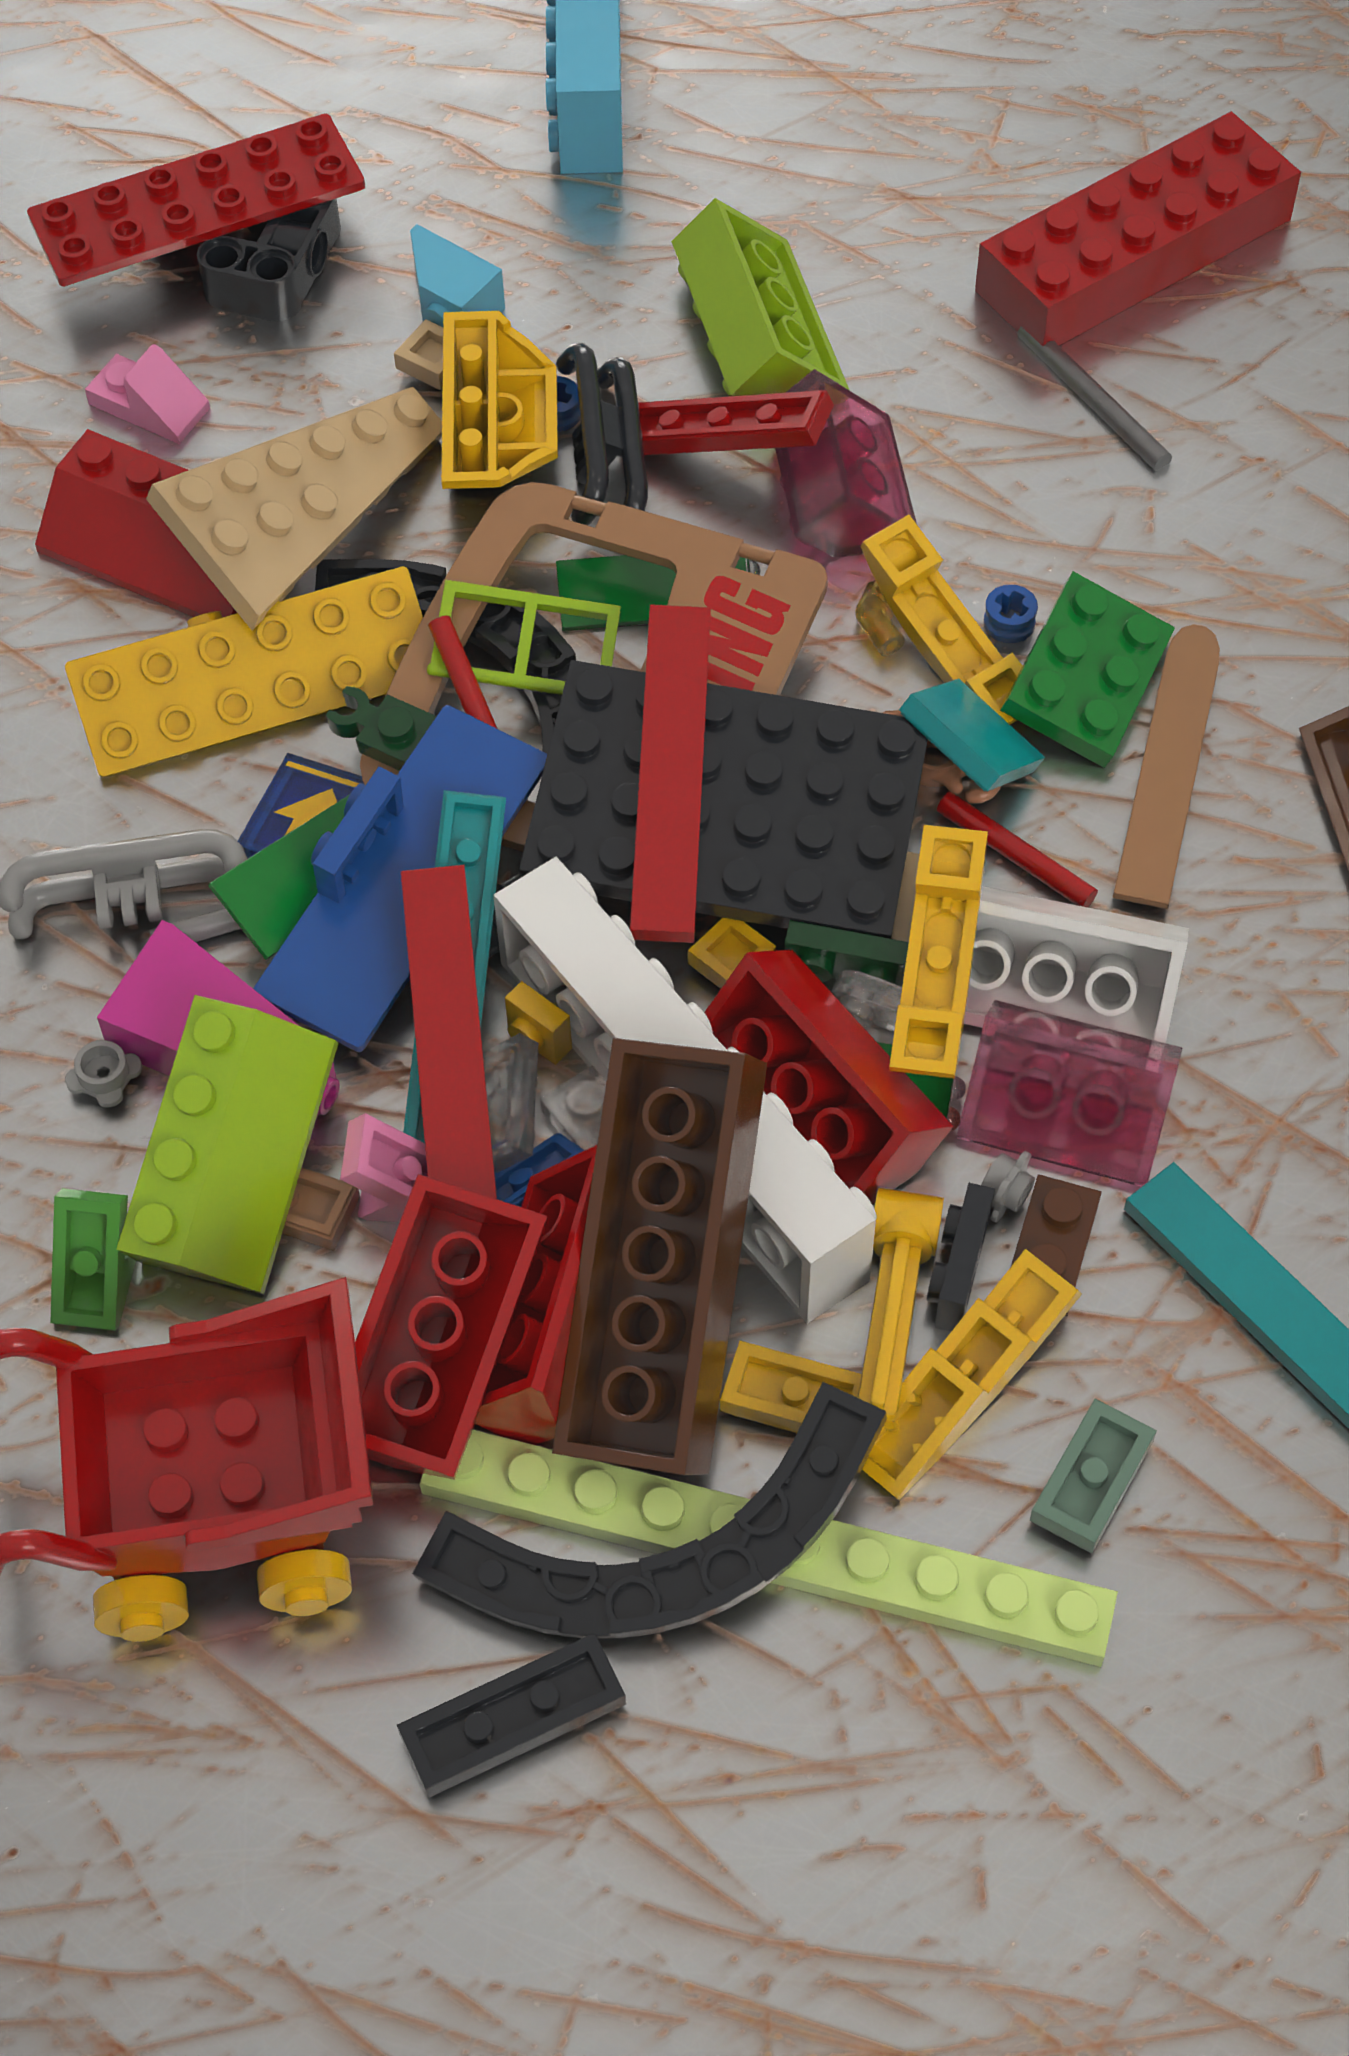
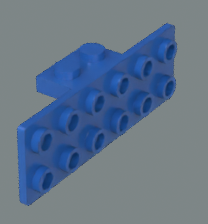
M450 705L444 706L399 773L395 775L378 766L366 785L359 783L351 792L344 808V818L334 833L327 831L321 836L311 856L318 893L253 989L285 1015L356 1052L363 1051L410 980L401 871L435 868L444 790L506 797L503 837L541 779L547 753Z

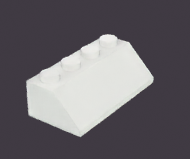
M982 886L964 1024L1161 1065L1187 949L1189 928Z

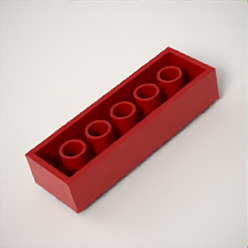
M1230 111L981 242L979 246L975 292L1017 332L1022 327L1042 346L1050 341H1055L1060 346L1290 221L1301 171L1236 114Z

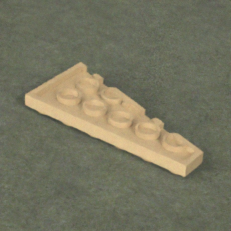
M412 386L152 484L146 500L248 627L253 630L264 619L271 607L278 600L281 602L293 590L296 582L310 568L314 569L360 522L363 514L373 504L377 505L387 495L390 487L402 475H406L440 441L442 437V420Z

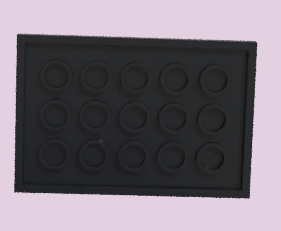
M576 660L570 661L519 867L520 878L557 856L572 875L577 872L581 873L589 881L596 895L632 901L645 672ZM707 683L696 913L788 929L789 922L792 920L891 939L928 739L902 716Z

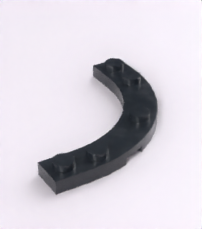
M323 559L317 565L315 591L404 566L409 571L424 617L447 574L445 567L406 560ZM487 603L467 641L483 649L498 660L510 673H514L525 608ZM537 612L526 675L566 681L570 661L576 660V653L558 630ZM524 689L533 705L540 724L543 742L542 751L548 754L562 695Z
M822 1382L780 1465L761 1490L742 1509L734 1514V1519L700 1541L695 1539L672 1550L639 1558V1562L597 1565L596 1562H582L551 1557L506 1541L445 1511L412 1574L418 1580L477 1610L510 1624L546 1634L584 1638L595 1633L597 1638H627L657 1634L694 1624L731 1608L763 1589L789 1569L817 1541L839 1512L857 1481L886 1422L887 1413L885 1410Z

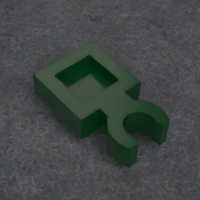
M346 686L342 692L346 705L356 709V711L350 715H340L335 711L329 710L326 714L329 728L334 734L343 738L357 737L355 740L359 753L399 771L437 717L388 694L379 707L370 704L369 698L364 691L351 686Z

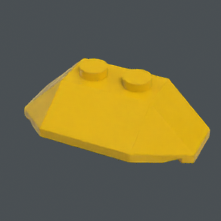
M500 311L443 312L442 489L502 487L557 459L556 365L527 337L512 328L511 322Z

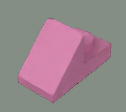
M152 344L137 362L116 353L85 388L89 405L177 444L183 441L210 409L209 400L163 349L156 344Z
M365 1113L348 1122L340 1180L361 1190L358 1210L359 1218L367 1221L400 1222L417 1175L421 1174L428 1177L425 1143Z

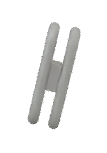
M198 829L38 852L22 857L7 869L0 880V907L10 912L8 929L10 934L16 939H25L32 934L34 916L41 908L52 904L95 898L96 915L100 929L113 928L114 917L112 907L121 906L125 926L138 924L136 903L146 902L145 909L149 921L163 920L160 889L214 881L247 860V856L243 846L232 835L215 829ZM197 854H214L219 857L156 864V860ZM92 870L93 873L44 881L32 885L24 891L28 883L40 877Z

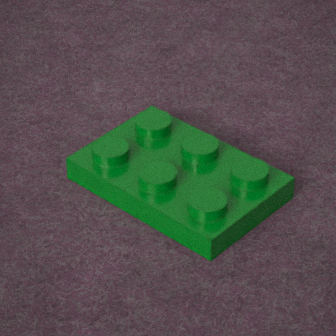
M1072 571L1000 711L1105 768L1113 758L1175 627Z

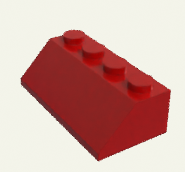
M87 429L55 468L35 542L37 552L191 617L214 611H221L222 617L237 614L236 610L146 500L152 484L186 472L188 469Z
M793 950L747 952L704 1012L712 1026L713 1035L726 1049L733 1047L740 1053H746L767 1063L763 1092L766 1095L772 1092L784 1102L792 1116L793 1126L807 1141L814 1139L819 1142L829 1154L837 1176L849 1189L853 1186L859 1188L872 1205L876 1202L878 1187L894 1190L918 1173L954 1127L904 1072L889 1070L891 1057Z
M597 1145L531 1176L521 1207L548 1216V1221L475 1424L501 1437L537 1445L554 1439Z
M421 1174L417 1175L355 1341L368 1459L397 1469L455 1480L546 1227L548 1216Z

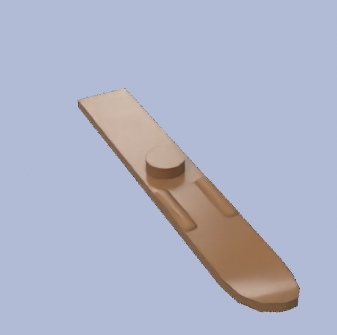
M1192 624L1181 628L1172 638L1166 653L1113 898L1163 909H1168L1219 666L1220 647L1216 635L1202 625Z

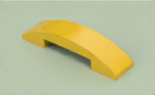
M908 514L864 540L860 547L883 596L908 637L944 683L959 678L1008 724L1011 725L1016 722L1015 718L1000 710L1022 668V664L1013 652L1003 658L938 571L943 562L942 557L912 517Z
M933 825L923 826L915 882L916 894L901 1000L897 1009L889 1065L890 1071L955 1079L975 946L988 838L987 831Z

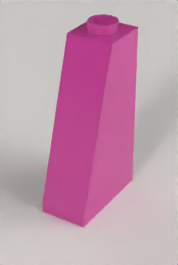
M161 920L97 1016L104 1040L116 1043L121 1047L124 1054L133 1053L139 1057L142 1065L170 1076L194 995L257 1009L298 1025L176 926L164 920ZM333 1063L317 1117L319 1114L326 1115L333 1107L338 1096L340 1083L336 1078Z

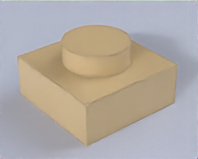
M425 319L394 352L395 368L441 390L443 388V327Z

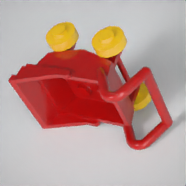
M346 1277L207 1320L172 1325L169 1327L170 1343L92 1354L76 1343L28 1328L0 1329V1359L25 1357L56 1367L65 1536L37 1529H21L1 1533L0 1575L7 1563L18 1560H38L77 1571H94L100 1576H112L114 1581L101 1586L93 1594L94 1626L103 1634L121 1637L132 1642L156 1639L165 1632L181 1626L188 1619L186 1585L176 1578L163 1576V1573L213 1571L277 1555L265 1561L257 1569L259 1602L265 1608L286 1612L293 1616H310L325 1611L329 1606L343 1601L351 1594L352 1584L348 1558L341 1553L324 1550V1542H326L330 1531L353 1528L352 1523L363 1522L361 1507L374 1505L350 1295Z

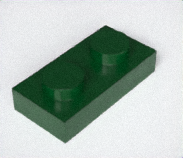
M790 920L785 939V950H793L821 982L833 978L857 983L861 988L870 992L889 993L893 990L902 991L909 942Z

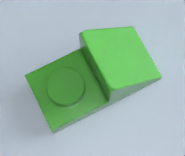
M62 1188L54 1196L50 1323L114 1331L120 1326L136 1260L116 1250L127 1216L128 1195Z

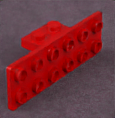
M324 113L161 166H155L117 180L105 182L70 195L49 200L48 202L29 207L27 214L59 285L65 287L365 189V180L331 116Z

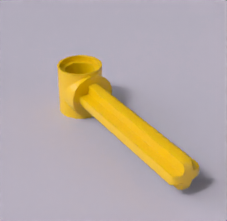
M878 1187L874 1208L877 1219L873 1249L881 1259L858 1398L885 1410L887 1413L886 1421H893L898 1414L920 1265L927 1262L931 1256H936L944 1197Z

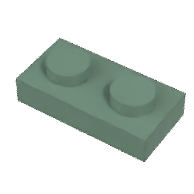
M1094 1399L1035 1503L1029 1521L1092 1554L1154 1442L1157 1430Z

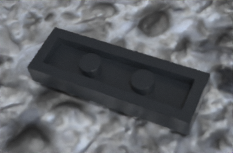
M593 1633L397 1724V1728L427 1797L430 1798L626 1705V1695L596 1634Z

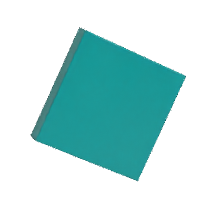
M959 678L910 694L899 709L901 711L900 714L984 791L988 792L1033 773L1045 759V756Z

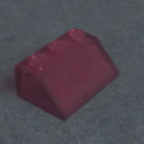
M814 369L785 393L827 390L834 407L816 445L774 448L781 472L780 484L786 494L791 516L789 520L790 528L800 542L807 546L812 545L832 557L863 554L860 546L864 540L908 514L917 524L889 414Z
M994 1000L985 1016L956 1138L1019 1155L1027 1151L1031 1153V1158L1142 1187L1149 1180L1183 1047Z

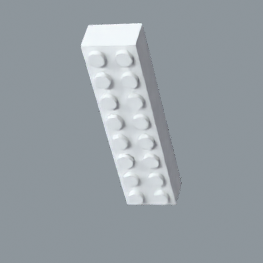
M557 856L493 895L502 966L518 984L523 981L570 1015L572 1048L605 1087L613 1038L739 1052L733 1047L726 1049L713 1035L712 1026L703 1010L694 1002L686 1004L675 992L671 977L664 966L655 958L646 959L635 946L634 937L626 923L617 915L609 917L598 904L597 896L589 881L579 872L572 875ZM763 1092L741 1247L806 1324H808L870 1281L877 1216L867 1196L857 1187L853 1186L849 1189L834 1172L833 1162L824 1147L814 1139L807 1141L793 1126L792 1116L784 1102L772 1092L767 1095Z

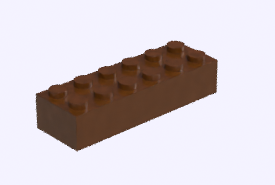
M613 1038L552 1454L680 1475L709 1474L767 1070L766 1062L740 1052Z

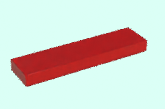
M827 390L639 402L644 455L815 446L834 404Z

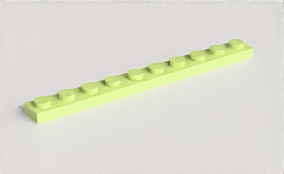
M472 1430L455 1480L423 1474L420 1481L423 1495L655 1554L672 1550L695 1539H698V1541L702 1540L734 1519V1514L751 1500L600 1461L552 1454V1449L477 1430ZM835 1520L830 1522L817 1541L789 1569L770 1582L1102 1667L1118 1594V1591Z

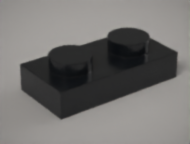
M969 1182L963 1206L953 1204L949 1206L941 1243L952 1245L948 1264L935 1261L926 1299L927 1301L938 1303L935 1328L951 1332L966 1314L990 1219L995 1188Z

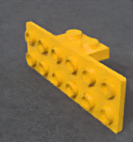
M402 566L282 600L281 602L278 600L253 630L248 627L238 613L222 617L221 611L209 612L187 620V628L68 661L65 664V671L97 772L101 777H108L324 714L329 710L334 711L348 707L342 692L346 686L361 689L366 693L369 700L385 696L423 619V615L409 571L406 567Z

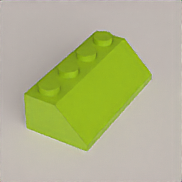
M714 198L671 242L680 263L678 271L688 284L694 299L692 304L693 310L703 322L708 335V349L718 361L724 380L722 385L728 396L827 390L832 401L843 399L850 392L788 240Z
M194 995L116 1250L142 1264L264 1294L338 1042L257 1009Z

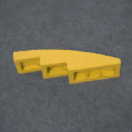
M1025 1249L984 1301L978 1298L939 1348L935 1351L930 1347L903 1381L898 1414L893 1421L885 1422L862 1470L896 1499L900 1500L989 1406L1044 1342L1082 1293Z

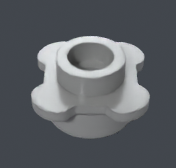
M96 1040L82 1047L77 1053L74 1060V1069L66 1074L65 1082L70 1092L74 1094L84 1092L97 1098L99 1105L102 1107H113L123 1100L122 1091L129 1080L140 1075L142 1064L137 1055L133 1053L124 1054L121 1047L116 1043L107 1040ZM109 1071L106 1077L98 1076L100 1072Z
M1024 1151L1018 1160L1005 1153H1001L989 1168L981 1185L995 1188L992 1201L994 1210L990 1220L996 1223L999 1222L1007 1208L1017 1212L1026 1201L1035 1182V1177L1026 1171L1031 1153Z

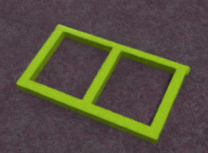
M445 580L439 617L448 615L452 618L455 598L525 608L514 673L472 667L478 683L558 695L563 694L565 681L526 675L537 610L607 620L600 665L612 667L621 606ZM434 641L431 663L427 666V674L450 678Z

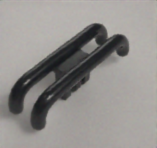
M584 343L569 345L557 358L556 368L563 375H570L576 371L581 423L573 431L572 440L575 448L574 460L577 465L575 468L576 479L579 483L585 484L582 496L600 502L605 501L609 486L608 467L618 456L623 461L625 479L623 505L645 511L648 500V482L636 381L632 365L622 357H615L606 360L597 368L594 351ZM614 385L616 406L601 401L600 388L608 389ZM573 509L571 513L572 521L587 526L597 516Z

